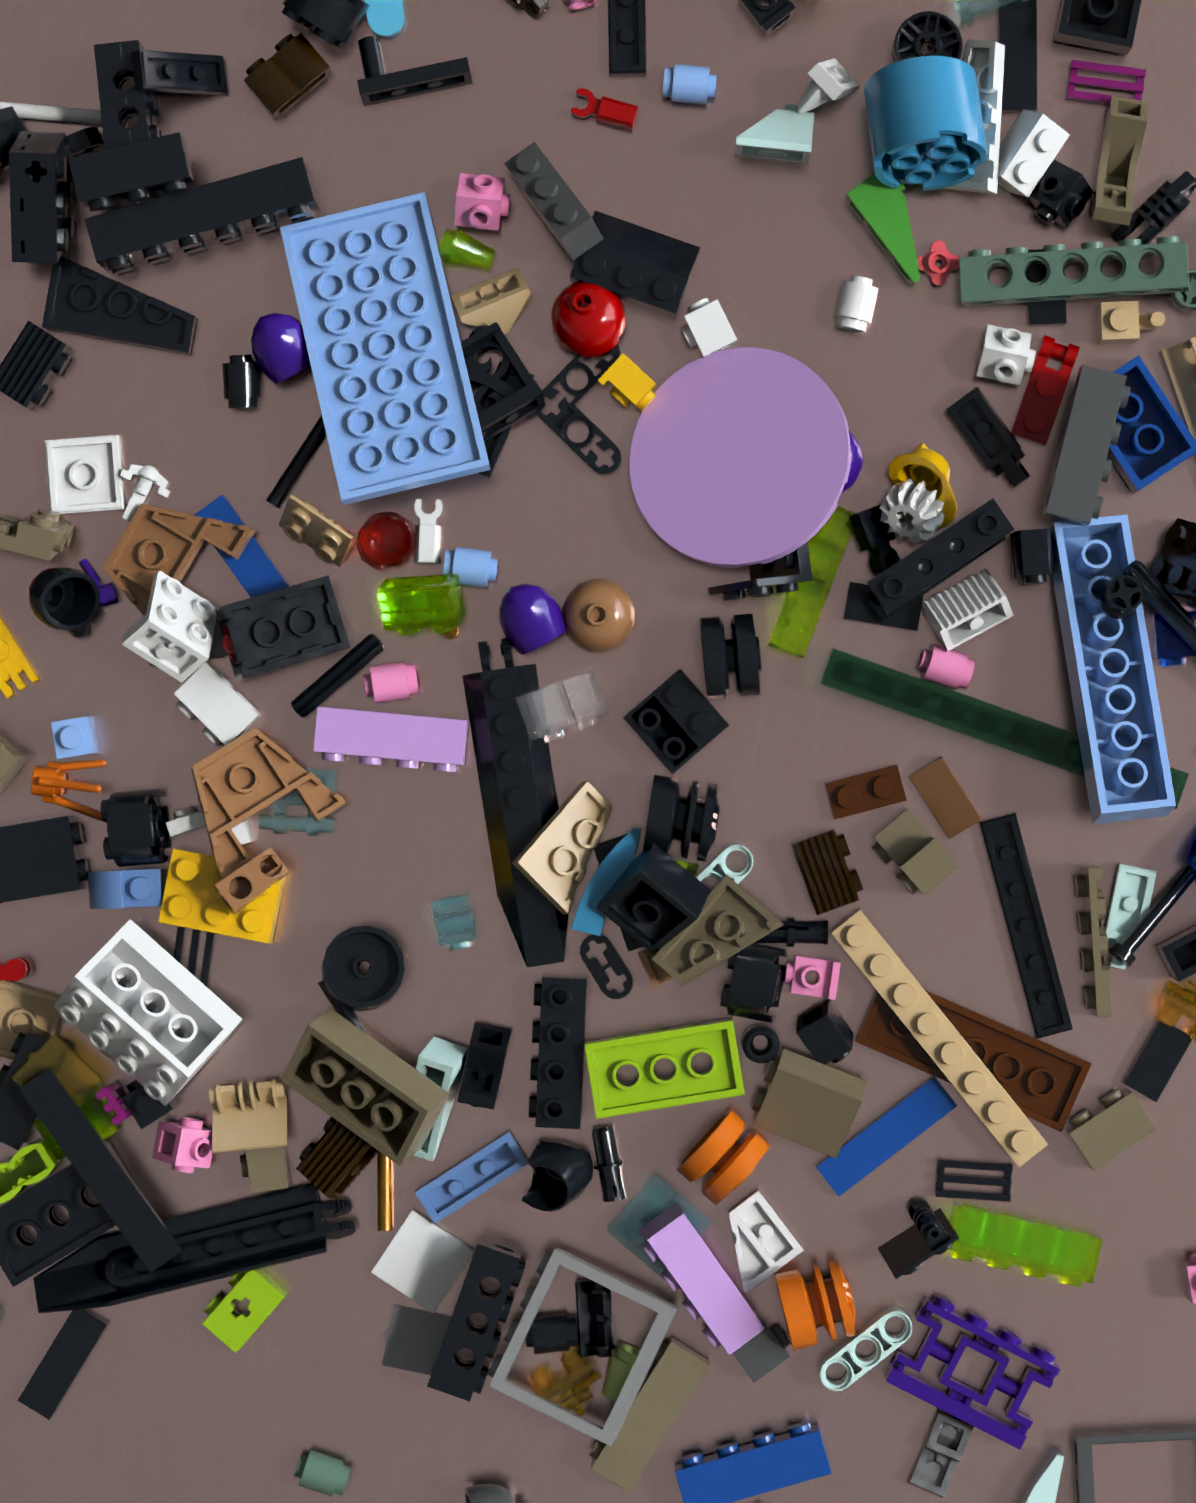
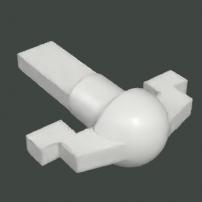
M131 464L128 471L122 469L120 476L131 480L133 474L139 476L133 493L121 516L122 518L131 521L140 504L144 503L153 483L159 485L156 493L168 497L170 490L165 489L168 481L153 466Z

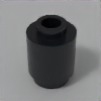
M252 354L230 355V363H222L224 399H228V408L258 407V397H261L260 367L257 362H252Z
M754 1024L747 1028L742 1036L743 1051L746 1057L755 1063H767L771 1059L773 1060L779 1052L780 1041L778 1035L772 1027L766 1024ZM758 1035L767 1038V1045L763 1049H757L753 1045V1040Z
M566 1313L536 1316L525 1338L526 1347H534V1354L570 1351V1347L579 1346L576 1316L567 1317Z

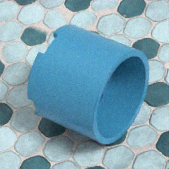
M946 56L914 57L887 65L875 72L867 80L864 86L874 172L876 178L881 183L895 189L900 186V183L921 184L922 191L950 187L975 176L974 168L981 162H987L988 154L977 76L971 65L962 60Z

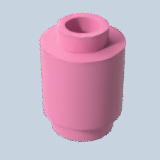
M932 644L929 650H922L917 670L922 671L921 678L923 680L955 690L958 687L966 689L973 675L975 661L968 659V655L952 649L947 651L943 646Z
M405 661L369 666L370 674L363 675L366 697L374 696L375 703L410 698V694L419 693L415 665H405Z

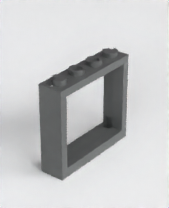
M1196 1425L1073 1431L1076 1502L1095 1503L1092 1445L1196 1440Z

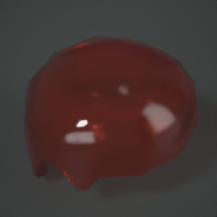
M388 511L376 513L370 516L360 527L356 548L361 559L374 569L381 570L387 567L399 566L407 560V557L414 550L415 533L410 522L399 514Z

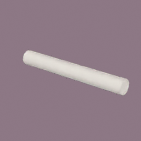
M0 102V110L13 106L18 118L102 125L101 110Z

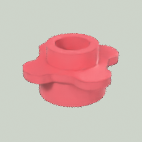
M940 240L934 241L931 244V250L925 256H919L917 259L919 270L925 271L931 278L932 283L937 286L945 284L947 276L953 270L960 268L959 256L952 255L946 249V244ZM941 260L942 265L936 266L935 261Z

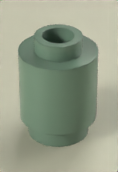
M310 1450L308 1457L300 1455L294 1477L300 1478L298 1485L300 1487L331 1497L333 1493L342 1496L351 1467L343 1465V1460Z

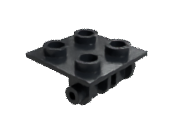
M916 1199L908 1207V1213L915 1225L878 1248L895 1279L902 1275L912 1274L921 1266L922 1262L933 1255H940L948 1251L953 1243L960 1239L941 1208L934 1212L926 1200Z

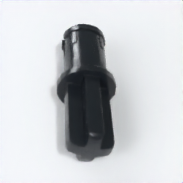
M600 1126L592 1130V1137L597 1163L594 1164V1169L599 1171L603 1194L602 1199L603 1202H613L615 1197L618 1200L626 1198L620 1166L623 1165V1160L618 1157L614 1129L612 1126Z

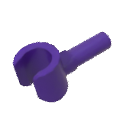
M87 558L80 561L79 564L84 573L89 575L98 587L100 594L99 604L108 606L117 603L119 598L113 582L101 585L100 579Z

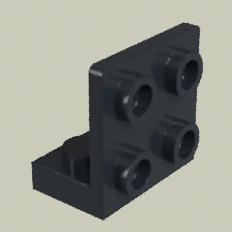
M808 542L780 559L766 564L748 565L751 580L710 587L708 592L709 595L723 594V600L729 601L746 598L745 591H747L748 597L752 596V598L774 595L773 588H776V593L798 591V583L813 581Z

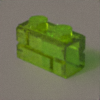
M457 574L386 578L378 588L377 595L380 609H382L381 616L384 630H397L399 635H412L420 629L433 628L435 633L450 632L458 626L465 614L460 580Z

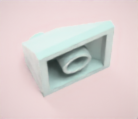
M786 104L784 110L776 109L736 137L734 155L808 163L812 148L814 113L804 112L799 114L797 112L798 105Z

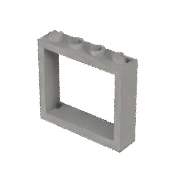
M556 1248L553 1250L552 1255L545 1252L536 1273L542 1276L536 1288L528 1287L520 1304V1307L525 1309L520 1322L512 1321L504 1337V1341L508 1342L509 1345L503 1357L497 1354L489 1368L487 1375L493 1377L489 1387L600 1442L612 1446L679 1307L560 1248ZM560 1265L658 1313L604 1427L506 1380Z

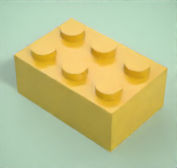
M179 849L172 850L158 920L159 923L261 943H273L285 877L268 888L264 894L234 916L214 889V885L221 881L214 856Z

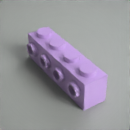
M317 707L313 751L322 752L321 760L344 762V754L359 756V763L381 765L382 758L397 759L396 767L418 769L419 761L434 763L433 770L456 772V765H465L469 721Z
M676 1204L670 1206L639 1229L646 1240L641 1244V1247L653 1263L659 1259L663 1263L666 1270L661 1275L674 1292L679 1288L683 1291L687 1299L682 1304L694 1320L701 1317L705 1322L707 1328L702 1332L714 1349L721 1345L728 1355H731L765 1329L700 1235Z

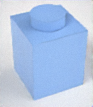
M94 716L51 722L57 759L100 753Z

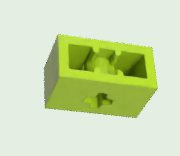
M262 1269L234 1275L228 1282L233 1288L224 1299L217 1294L203 1310L208 1317L202 1324L235 1353L238 1352L288 1293ZM246 1297L250 1301L247 1307L250 1313L247 1310H243L239 1314L235 1310L238 1304L235 1299L242 1301Z

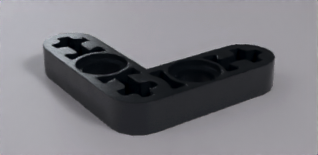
M618 344L610 350L613 358L609 362L601 359L595 365V368L601 371L597 376H594L589 366L580 362L583 357L579 356L578 353L542 390L544 398L547 397L553 400L560 393L554 387L561 383L565 392L575 398L568 403L566 397H564L558 404L560 413L557 415L552 412L547 415L543 414L542 411L545 407L536 411L540 420L599 475H610L617 471L621 464V453L618 447L576 405L598 384L597 380L620 357ZM588 357L587 359L591 362L594 357ZM581 369L586 372L588 383L583 389L574 390L568 386L566 379L570 371ZM573 422H583L588 427L589 434L583 442L576 443L568 438L567 429ZM595 435L602 439L596 443L600 450L606 452L610 449L614 452L611 457L614 464L611 467L605 464L598 467L595 464L598 457L591 449L588 455H584L581 452L582 449L591 444Z

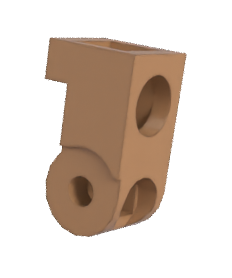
M271 847L216 883L214 889L235 916L290 871Z

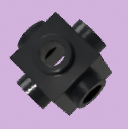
M1053 160L1029 198L1036 208L1034 213L1042 221L1050 225L1055 221L1068 228L1072 221L1083 212L1087 201L1094 192L1083 174Z

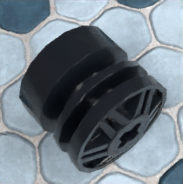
M654 775L643 852L654 843L668 854L672 841L678 840L680 841L681 858L687 859L690 842L698 843L696 860L706 862L707 853L715 842L720 810L717 795L718 785L708 783L705 799L697 798L699 781H693L688 795L680 796L679 778Z

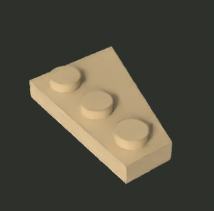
M588 781L581 782L512 862L562 914H569L573 905L571 900L578 883H582L587 871L585 866L593 848L597 847L613 808Z

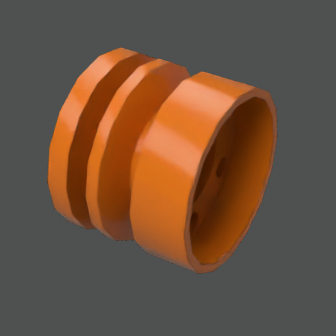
M837 1259L827 1261L830 1278L827 1279L822 1278L819 1264L812 1265L813 1282L807 1284L799 1269L774 1274L793 1351L817 1345V1327L821 1326L825 1327L831 1341H836L837 1335L834 1323L841 1321L846 1338L856 1336L854 1329L855 1306L848 1280L840 1269Z

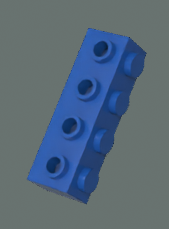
M801 1422L788 1427L789 1433L774 1436L773 1432H767L754 1436L752 1438L753 1443L738 1447L737 1442H732L717 1447V1453L702 1457L701 1452L680 1458L681 1463L675 1465V1474L683 1502L731 1503L832 1474L818 1424L810 1426L809 1422Z

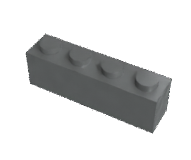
M1085 365L1079 368L1042 515L1084 526L1089 525L1092 518L1098 519L1103 503V497L1097 496L1100 482L1107 483L1112 467V460L1106 459L1109 446L1117 445L1122 424L1116 423L1119 408H1126L1131 387L1125 386L1127 376Z

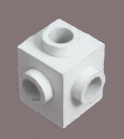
M988 324L980 350L976 376L996 380L1001 383L1020 385L1024 371H1032L1036 350L1030 349L1032 334L1013 328L1007 329Z

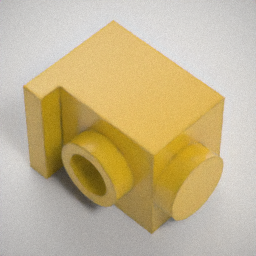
M624 353L597 380L603 389L608 384L613 387L609 393L622 406L626 407L630 403L641 412L656 397L652 392L656 388V383Z

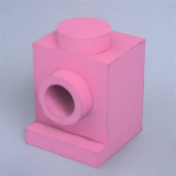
M795 954L794 963L787 962L784 984L791 985L790 993L836 1000L841 962ZM810 970H815L819 974V980L815 984H808L805 981V974Z

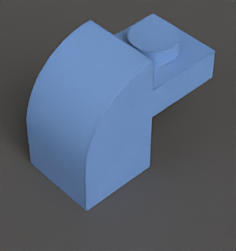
M162 868L88 871L89 909L161 906L163 900Z

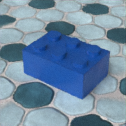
M1139 355L1113 372L1127 376L1125 386L1131 387L1126 408H1119L1116 423L1122 425L1117 445H1110L1107 454L1133 494L1196 453L1195 439Z

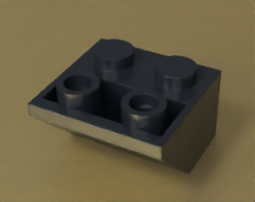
M681 668L623 717L671 774L675 773L729 726V723Z

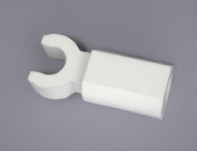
M416 499L414 510L420 518V525H415L414 563H440L441 526L436 525V520L443 512V504L440 499H436V508L431 514H426L422 511V499Z

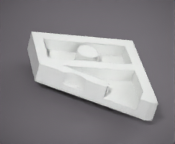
M756 1190L729 1211L742 1286L746 1294L804 1251L803 1247L759 1190Z

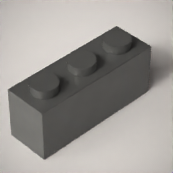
M535 142L504 163L518 188L572 260H575L604 239L590 214Z

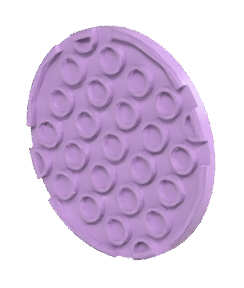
M739 347L713 352L705 358L702 356L686 364L672 374L654 393L656 397L642 411L633 433L629 457L630 480L635 500L642 515L658 536L686 557L711 566L723 568H739L740 566L772 562L790 554L807 543L826 524L838 506L837 502L842 494L845 483L848 481L852 453L850 451L849 426L837 398L818 374L795 358L773 350L755 347Z

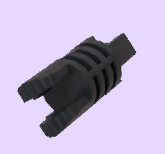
M1185 171L1172 184L1167 180L1132 214L1130 226L1121 224L1113 232V235L1119 241L1123 240L1142 224L1146 230L1136 239H1141V245L1150 244L1162 230L1190 205L1188 198L1196 190V178L1188 171Z

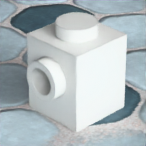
M705 298L687 307L689 314L684 316L686 325L680 329L689 347L691 348L696 345L703 358L713 352L721 351L737 344V338L718 299L709 303L708 298Z

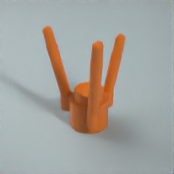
M104 760L65 763L48 761L46 767L36 765L31 779V794L42 796V802L57 804L103 821L101 812L57 795H63L65 789L101 792L102 789L99 785L67 781L66 773H61L60 771L104 767L106 762Z

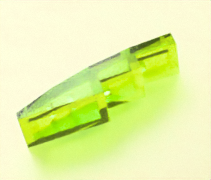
M837 506L826 524L808 541L813 581L798 583V591L788 592L768 644L769 646L804 658L853 531L848 516L856 513Z

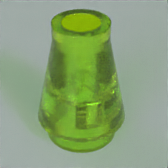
M446 228L439 246L440 257L445 259L444 263L482 268L484 270L489 269L495 249L487 247L458 228L455 231Z

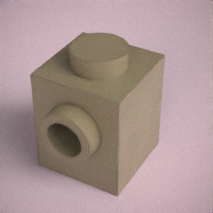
M286 1146L245 1150L246 1155H240L243 1178L249 1177L251 1193L290 1187L291 1177Z

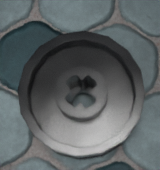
M753 614L734 615L730 621L731 639H725L723 621L719 617L700 618L707 700L727 697L730 692L728 674H735L736 689L740 696L760 695L759 671H762L759 638L755 637Z
M371 926L351 927L338 934L326 949L321 967L323 984L330 997L343 1008L358 1012L376 1010L388 1003L401 986L405 973L403 952L396 940L382 929ZM363 961L370 964V972L366 975L359 974L356 970V965H361Z

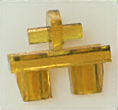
M1168 980L1163 988L1157 1019L1169 1026L1175 1027L1182 1014L1191 1018L1194 1021L1189 1027L1187 1034L1196 1041V983L1189 980L1185 987L1182 988Z
M575 1349L560 1359L568 1375L556 1381L551 1370L545 1367L530 1375V1379L536 1395L554 1404L561 1402L558 1404L559 1406L569 1411L574 1409L577 1415L582 1416L586 1414L582 1403L594 1397L589 1387H585L602 1378L597 1367L588 1362L585 1357H580L579 1351Z

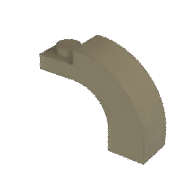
M1111 95L1093 185L1094 193L1092 195L1091 211H1093L1092 219L1100 220L1109 225L1122 224L1130 226L1133 214L1137 165L1148 121V101Z

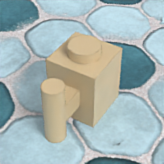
M1139 301L1101 302L1096 307L1097 344L1135 343L1140 339V330L1156 331L1165 323V315L1162 312L1139 314Z

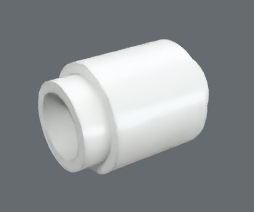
M851 275L850 281H842L835 311V317L838 318L837 327L855 332H866L867 324L872 322L879 290L872 286V279Z

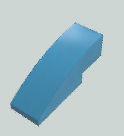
M634 827L602 861L588 883L578 905L572 930L601 936L606 916L597 909V905L635 859L642 829Z

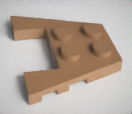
M140 504L102 568L144 616L147 611L153 577L158 571H162L169 577L181 582L205 541L239 559L255 530L245 525H237L217 519L204 518L184 512Z
M253 728L191 767L217 872L221 880L251 860L232 832V829L286 795L296 791L316 823L346 804L343 797L338 793L332 792L322 784L318 777L296 763L292 756L257 728Z

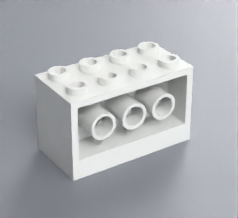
M131 919L74 976L54 1005L67 1023L75 1025L87 1036L89 1042L95 1048L103 1050L116 1062L117 1067L123 1073L131 1075L144 1087L145 1092L151 1098L159 1100L165 1106L216 1053L243 1020Z

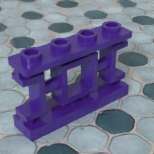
M936 1295L934 1300L924 1297L921 1303L922 1306L917 1312L915 1319L930 1327V1330L915 1359L897 1351L893 1363H890L884 1375L886 1382L1020 1450L1027 1438L1026 1432L1030 1429L1033 1421L1031 1418L1018 1412V1409L1033 1380L1051 1388L1055 1376H1058L1061 1370L1058 1364L1054 1363L1056 1356L1037 1346L1034 1351L1021 1346L1022 1339L1002 1329L1000 1335L987 1328L988 1321L969 1312L966 1318L954 1312L956 1305ZM934 1313L976 1334V1339L961 1333L953 1350L935 1342L943 1324L930 1317L931 1314ZM966 1346L997 1361L981 1393L951 1378ZM1001 1347L1044 1369L1043 1372L1040 1373L1028 1367L1019 1384L1002 1376L1010 1359L1008 1356L998 1352V1348ZM928 1355L946 1363L938 1381L949 1387V1392L904 1370L905 1365L920 1372ZM995 1389L1012 1397L1005 1415L1016 1421V1425L1014 1426L971 1404L972 1399L987 1406Z

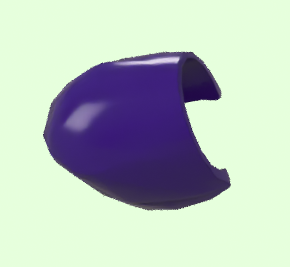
M272 313L259 318L253 328L251 347L258 366L267 378L274 384H278L311 365L302 324L292 315Z
M530 584L513 586L509 588L502 598L499 607V622L505 637L519 654H526L536 650L567 630L564 615L559 605L540 586Z

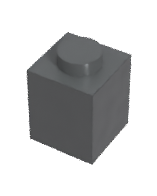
M768 1321L763 1324L765 1329L733 1352V1355L753 1382L759 1380L790 1357L789 1350L786 1348L791 1344L790 1340L779 1325L772 1328Z

